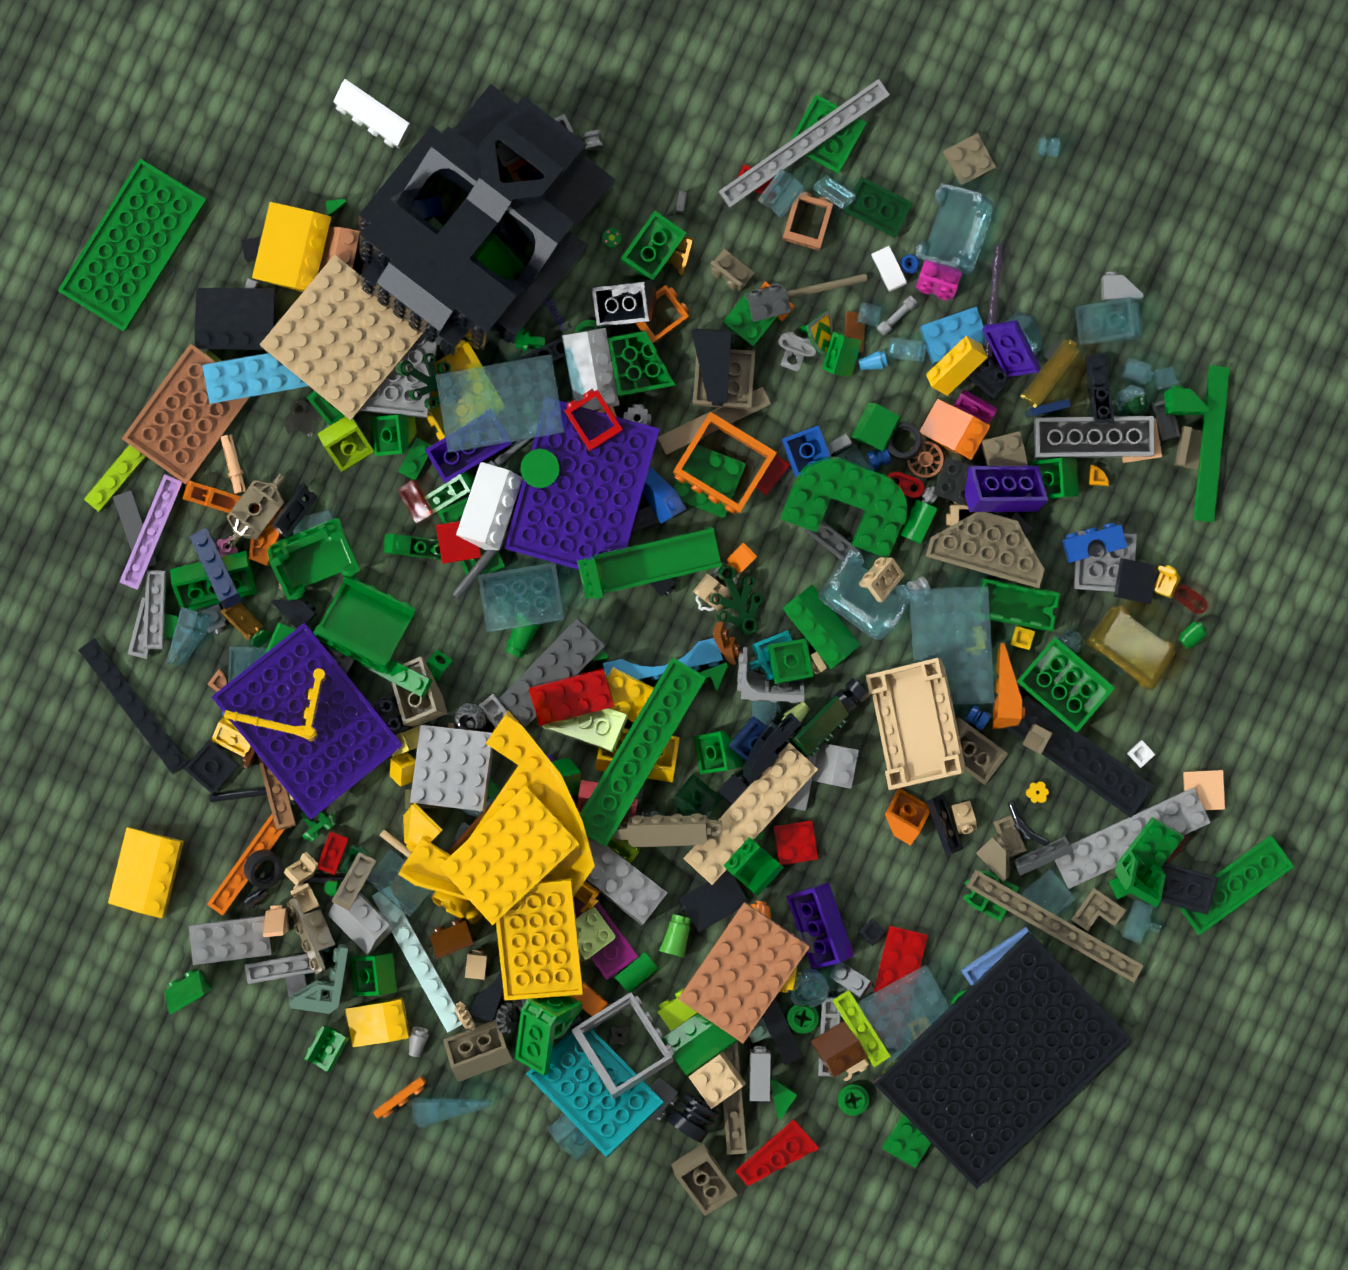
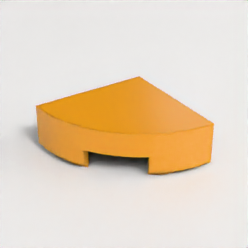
M1090 465L1089 485L1109 486L1106 474L1099 467Z

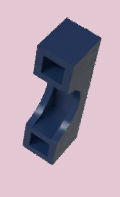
M205 528L189 536L222 606L227 609L243 601L209 530Z

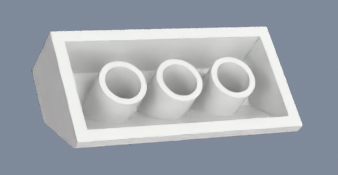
M344 79L334 99V103L337 105L335 109L343 115H346V113L350 114L353 117L352 121L359 126H362V124L369 128L367 131L375 137H378V135L385 139L383 142L391 148H394V146L400 148L412 131L410 123Z
M480 462L456 535L484 550H499L523 477L510 470Z

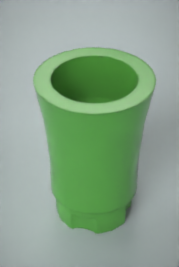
M673 914L672 922H669L659 951L685 958L691 919Z

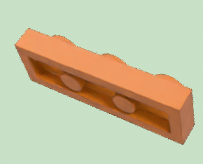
M420 1076L375 1109L373 1113L377 1119L381 1116L386 1118L393 1112L392 1108L397 1104L401 1107L409 1101L408 1096L413 1092L417 1095L424 1090L425 1087L423 1085L427 1081L423 1076Z

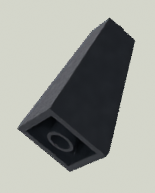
M692 329L691 333L707 400L712 402L713 406H723V402L728 403L731 330Z

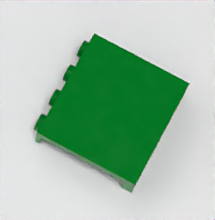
M344 576L342 585L322 621L314 630V635L321 644L383 674L413 619L416 609L407 602L402 603L396 600L391 594H384L378 591L376 587L360 582L356 577Z

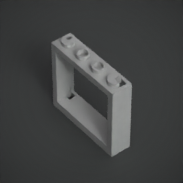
M631 992L571 1030L613 1099L674 1062L672 1057L674 1052L669 1044L664 1045L661 1040L664 1038L659 1028L654 1029L651 1024L654 1022L648 1012H643L641 1009L643 1003L638 996L634 997ZM632 1005L664 1058L616 1088L584 1037V1034Z

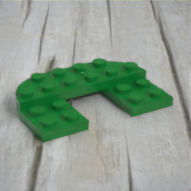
M824 457L805 466L794 481L780 519L817 533L830 499H836L865 510L851 543L852 546L889 558L902 524L905 525L907 518L906 498L896 482L886 474L867 469L840 457Z

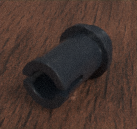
M258 888L249 896L245 895L246 898L243 901L251 909L252 907L255 908L256 904L269 895L265 889Z

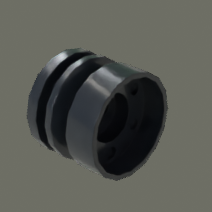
M686 1092L683 1097L689 1104L680 1100L679 1104L685 1109L684 1112L674 1109L668 1122L688 1137L702 1143L709 1133L703 1124L706 1123L713 1126L714 1121L708 1116L718 1119L720 1114L714 1108L711 1109L701 1097Z

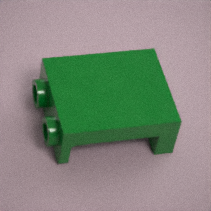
M751 837L723 865L756 896H759L784 868Z

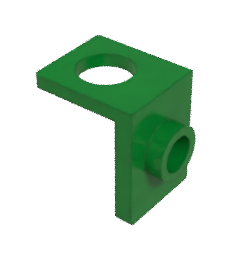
M436 650L426 662L436 683H438L444 671L453 661L439 650ZM435 658H442L445 664L438 663Z

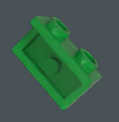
M322 1025L316 1033L314 1042L307 1049V1055L304 1060L312 1062L326 1072L331 1073L349 1038L332 1027Z

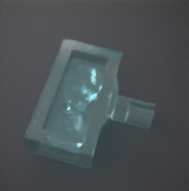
M1134 900L1122 937L1141 943L1144 933L1148 929L1159 933L1160 930L1154 927L1161 928V925L1150 922L1152 905Z

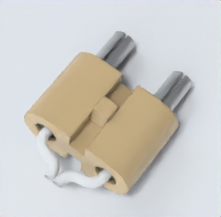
M720 567L715 568L711 575L706 573L693 590L697 595L698 609L701 611H713L714 609L720 611L724 607L720 604H712L709 601V596L712 593H719L727 599L731 598L727 586H723L716 580L718 577L717 571ZM733 578V581L736 585L738 583V580L736 578ZM717 595L714 597V602L718 600ZM699 597L705 602H707L712 608L702 607V604L699 601Z

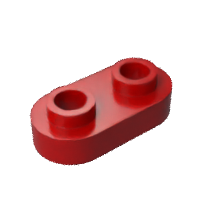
M892 472L888 475L891 479L897 478L899 480L898 486L905 496L917 498L922 495L924 484L921 480L900 472ZM911 485L917 486L916 492L910 490Z

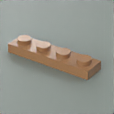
M257 755L276 830L296 826L287 790Z

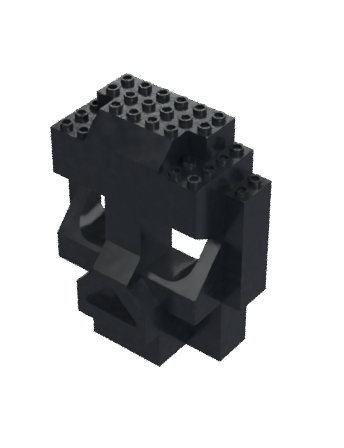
M490 83L454 129L448 126L441 133L431 125L359 214L358 225L362 231L360 234L359 255L361 256L360 259L369 265L361 274V289L368 295L373 294L378 298L377 301L382 306H389L394 310L393 314L399 319H406L409 322L408 325L413 330H420L424 333V337L429 342L437 343L440 346V350L446 355L451 354L455 356L468 339H470V344L475 348L485 350L498 333H500V337L505 342L515 344L585 256L588 245L578 238L576 234L611 192L615 178L584 155L587 145L585 142L533 102L523 96L518 103H515ZM500 141L543 173L544 178L502 183L499 177L496 155L497 144ZM443 178L453 181L468 192L469 195L439 231L422 218L412 205L426 185L432 180ZM505 222L524 235L531 242L534 250L531 260L519 278L515 280L500 277L477 260V257Z

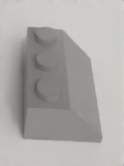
M361 892L350 911L334 903L328 914L368 956L395 928Z

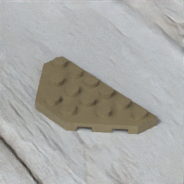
M976 512L931 537L925 556L1038 589L1040 588L1045 570L1024 535L1018 521L987 512Z

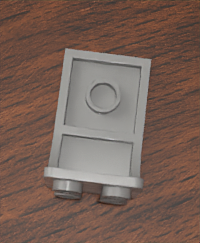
M743 647V653H739L737 691L741 692V699H749L751 701L769 700L771 702L789 701L790 703L804 702V679L775 684L774 679L767 681L765 674L757 673L754 670L749 671L748 668L750 667H747V647Z

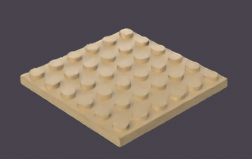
M334 254L260 343V346L348 419L352 420L423 333L420 330H413L408 325L409 322L406 319H399L393 314L394 310L389 306H382L377 301L378 298L376 296L365 293L361 289V276Z

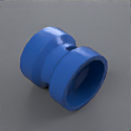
M887 448L884 452L880 450L867 452L873 470L879 469L880 465L892 464Z
M974 704L964 721L968 724H974L981 731L991 714L982 712Z

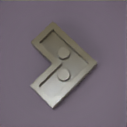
M1092 888L1071 920L1087 931L1098 916L1116 926L1126 910L1095 888Z

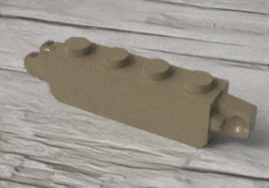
M698 813L690 816L674 814L672 816L654 815L652 817H643L636 815L629 817L628 822H621L613 837L628 840L632 847L704 845L708 837L722 835L723 828L722 821L707 819V815Z

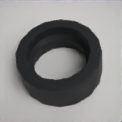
M899 422L886 448L898 460L906 461L913 459L922 450V434L915 425L909 422ZM908 430L915 436V445L908 452H899L893 446V437L899 431Z
M266 849L258 850L252 853L246 860L244 874L256 888H270L281 879L283 864L272 851ZM265 860L273 861L272 870L267 876L263 878H256L254 876L255 869L261 862Z

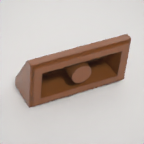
M846 312L845 336L862 340L859 353H863L865 314Z

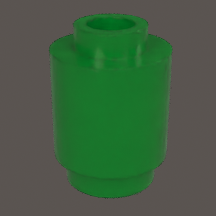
M1193 621L1180 634L1181 636L1178 640L1187 650L1194 648L1207 636L1205 632L1207 628L1201 622L1196 623Z

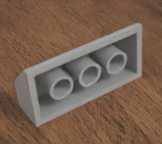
M606 328L562 335L573 400L576 399L579 402L584 398V393L593 389L594 391H600L609 407L618 406L619 400ZM597 397L581 406L591 410L603 409Z

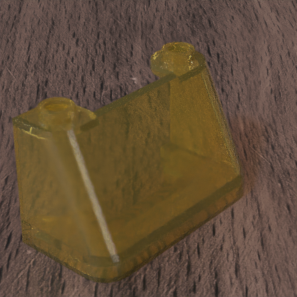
M1112 606L1086 640L1085 644L1107 657L1132 676L1135 681H1140L1138 684L1145 690L1153 691L1176 653L1173 650L1175 646L1167 640L1163 642L1128 615L1129 611L1123 606Z

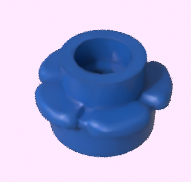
M911 254L903 257L900 261L902 271L905 273L909 272L910 274L915 273L917 267H919V260Z

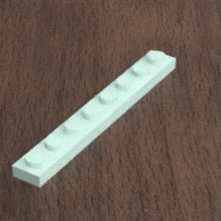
M390 886L372 895L380 912L395 926L392 933L447 1033L462 1025L456 1014L454 1001Z

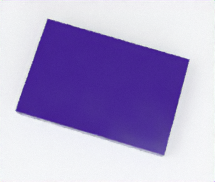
M1018 320L985 325L982 331L1007 377L1040 371L1041 367Z

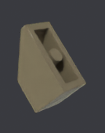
M995 835L976 854L1004 881L1010 876V848L1003 837Z

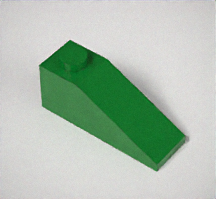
M472 470L459 474L418 500L427 518L470 494L475 480Z

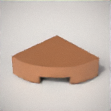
M219 669L207 684L216 692L227 684L224 672Z

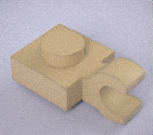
M865 1058L846 1070L848 1074L844 1077V1080H850L853 1073L857 1071L862 1072L869 1067V1059Z

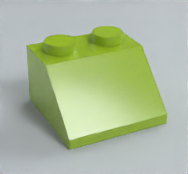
M345 416L317 434L341 472L374 452L354 418L350 420Z

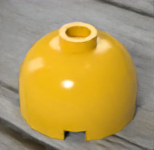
M437 891L431 897L433 902L439 907L442 905L446 908L445 911L458 918H464L471 906L470 900Z

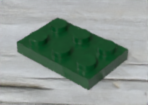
M861 176L843 212L896 238L913 203Z

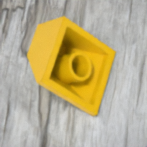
M415 802L403 815L404 843L407 844L406 847L410 852L414 850L422 837L432 842L442 831Z

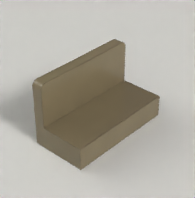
M1183 426L1181 427V436L1174 466L1196 470L1199 465L1202 431Z

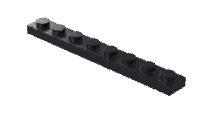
M93 638L78 651L170 772L174 774L189 763L97 640Z

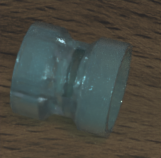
M1040 136L1038 156L1050 155L1051 157H1058L1060 138L1047 139Z

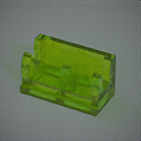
M613 836L608 843L611 848L625 857L630 864L642 849V847H632L628 840L616 839Z

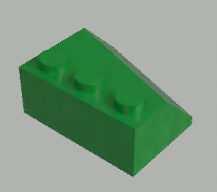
M646 331L607 338L618 397L675 386Z

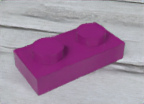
M964 389L954 404V407L989 424L998 409Z

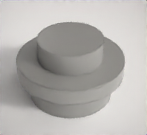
M934 486L927 487L921 495L923 497L922 502L931 505L938 496L933 494Z

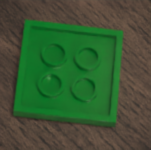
M816 94L791 140L837 109L838 106ZM860 118L856 119L805 156L839 174L867 122Z
M696 445L682 470L732 500L746 464ZM679 480L676 481L673 489L678 493L682 502L725 518L727 510L724 509L725 505L720 502L715 504L708 499L709 495L704 492L701 494L691 489L692 485L687 482L683 484Z

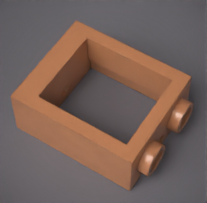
M800 191V194L795 193L782 240L820 251L833 203H830V199L820 196L818 199L813 198L810 193ZM798 201L827 208L818 239L790 232Z

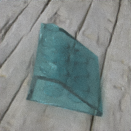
M556 563L478 575L487 633L565 620Z

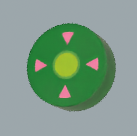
M608 228L604 231L602 241L606 247L616 248L621 243V233L617 229Z

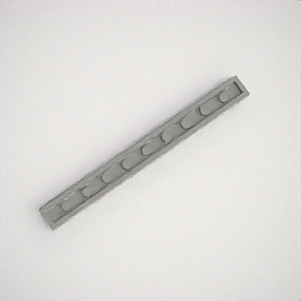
M879 79L722 188L719 194L729 208H731L888 98L890 94Z

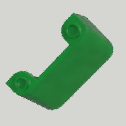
M339 518L328 520L287 537L268 548L269 563L288 601L301 598L306 590L305 587L340 572L343 576L351 577L360 571V566Z

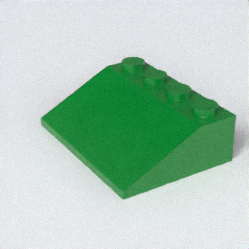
M1056 637L1016 681L1075 733L1080 730L1115 689V687Z

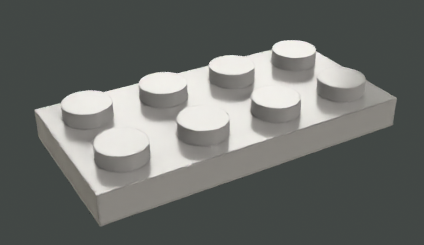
M265 916L188 925L193 965L271 955L270 937H263Z

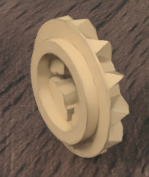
M461 1001L456 1003L455 1011L465 1029L474 1030L475 1022L469 1010Z

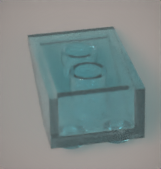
M1128 297L1075 307L1079 345L1120 342L1142 338L1138 299Z

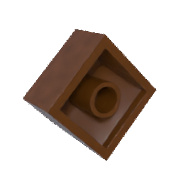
M462 918L450 922L452 925L444 929V926L433 929L430 939L437 959L473 945L476 942L467 920L462 921Z
M844 1021L810 1041L828 1074L833 1077L840 1075L868 1057L859 1040Z

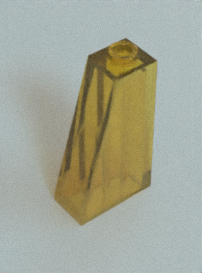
M1064 339L1020 397L1034 407L1039 406L1079 353L1078 345L1070 339L1068 341Z

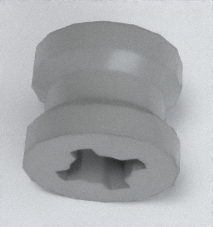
M600 130L581 134L582 139L587 144L585 151L603 147V142L599 138L601 135Z
M923 576L917 578L915 582L910 581L907 583L908 592L914 600L919 599L921 595L930 594V586Z

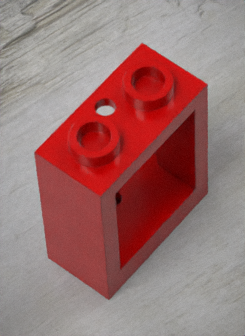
M593 389L584 393V398L579 402L575 399L567 404V409L564 410L589 451H592L624 430L600 391H594ZM597 397L614 426L589 441L572 412Z

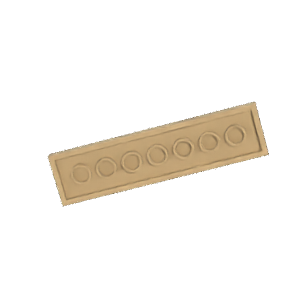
M790 743L778 754L779 757L776 759V762L771 767H768L762 773V776L754 781L718 819L722 821V835L708 837L704 845H695L683 858L711 885L726 871L723 865L749 837L754 840L818 770Z

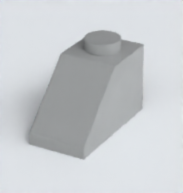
M1107 272L1106 276L1101 277L1102 301L1141 300L1143 298V293L1124 275H1118V272Z

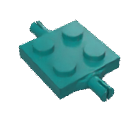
M788 630L752 645L757 660L747 663V667H750L748 668L749 671L760 667L767 681L774 679L767 646L793 641Z

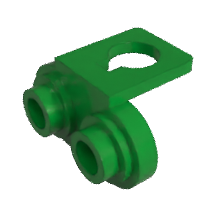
M304 811L300 813L310 830L302 835L304 840L309 839L312 842L320 836L319 829L325 828L329 830L336 825V815L334 813L326 817L321 811L318 817L320 822L317 824L315 821H310Z

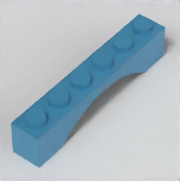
M714 638L698 641L695 647L678 661L694 670L701 669L700 665L708 664V667L720 665L719 661L723 659ZM623 659L603 663L606 676L614 667L642 682L643 678L651 677V680L660 679L668 664L656 667L639 666Z

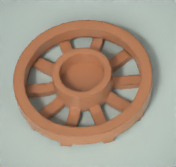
M923 441V452H920L918 456L913 458L917 459V462L911 464L910 460H907L910 471L916 476L929 478L941 470L944 457L941 449L936 444ZM925 445H931L928 452H926ZM933 448L938 451L936 454H931ZM940 455V461L933 460L934 457ZM932 463L939 464L937 470L931 465ZM919 464V468L915 471L912 467ZM922 467H924L925 475L919 473ZM927 467H930L933 473L928 474Z

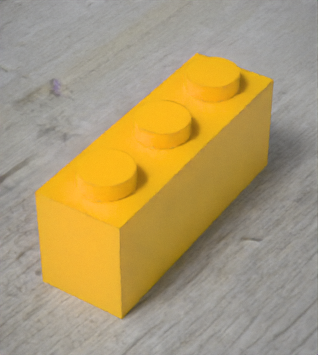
M965 336L926 376L932 388L948 396L988 356L982 344Z

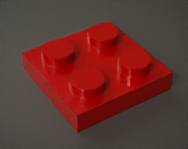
M812 820L773 826L778 860L781 865L818 859Z

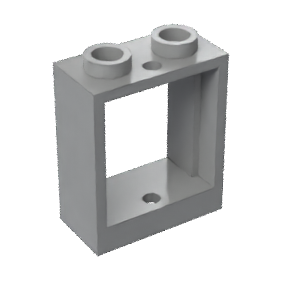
M754 1046V1049H750V1101H770L771 1054L770 1050L766 1049V1046Z

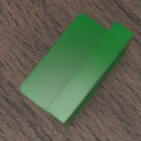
M833 332L822 369L833 375L851 377L862 340Z

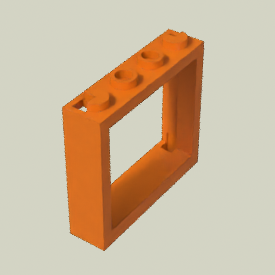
M709 412L674 469L673 474L676 475L674 478L679 480V482L691 484V489L701 494L704 492L709 495L708 499L715 504L720 502L725 505L724 509L728 512L740 514L777 452L712 412ZM709 424H712L766 457L739 504L682 470Z

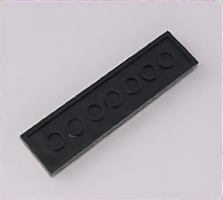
M1026 695L1022 700V707H1025L1024 719H1021L1019 725L1005 728L1023 741L1033 724L1051 732L1052 735L1041 754L1132 818L1154 786L1079 732L1075 733L1053 713Z

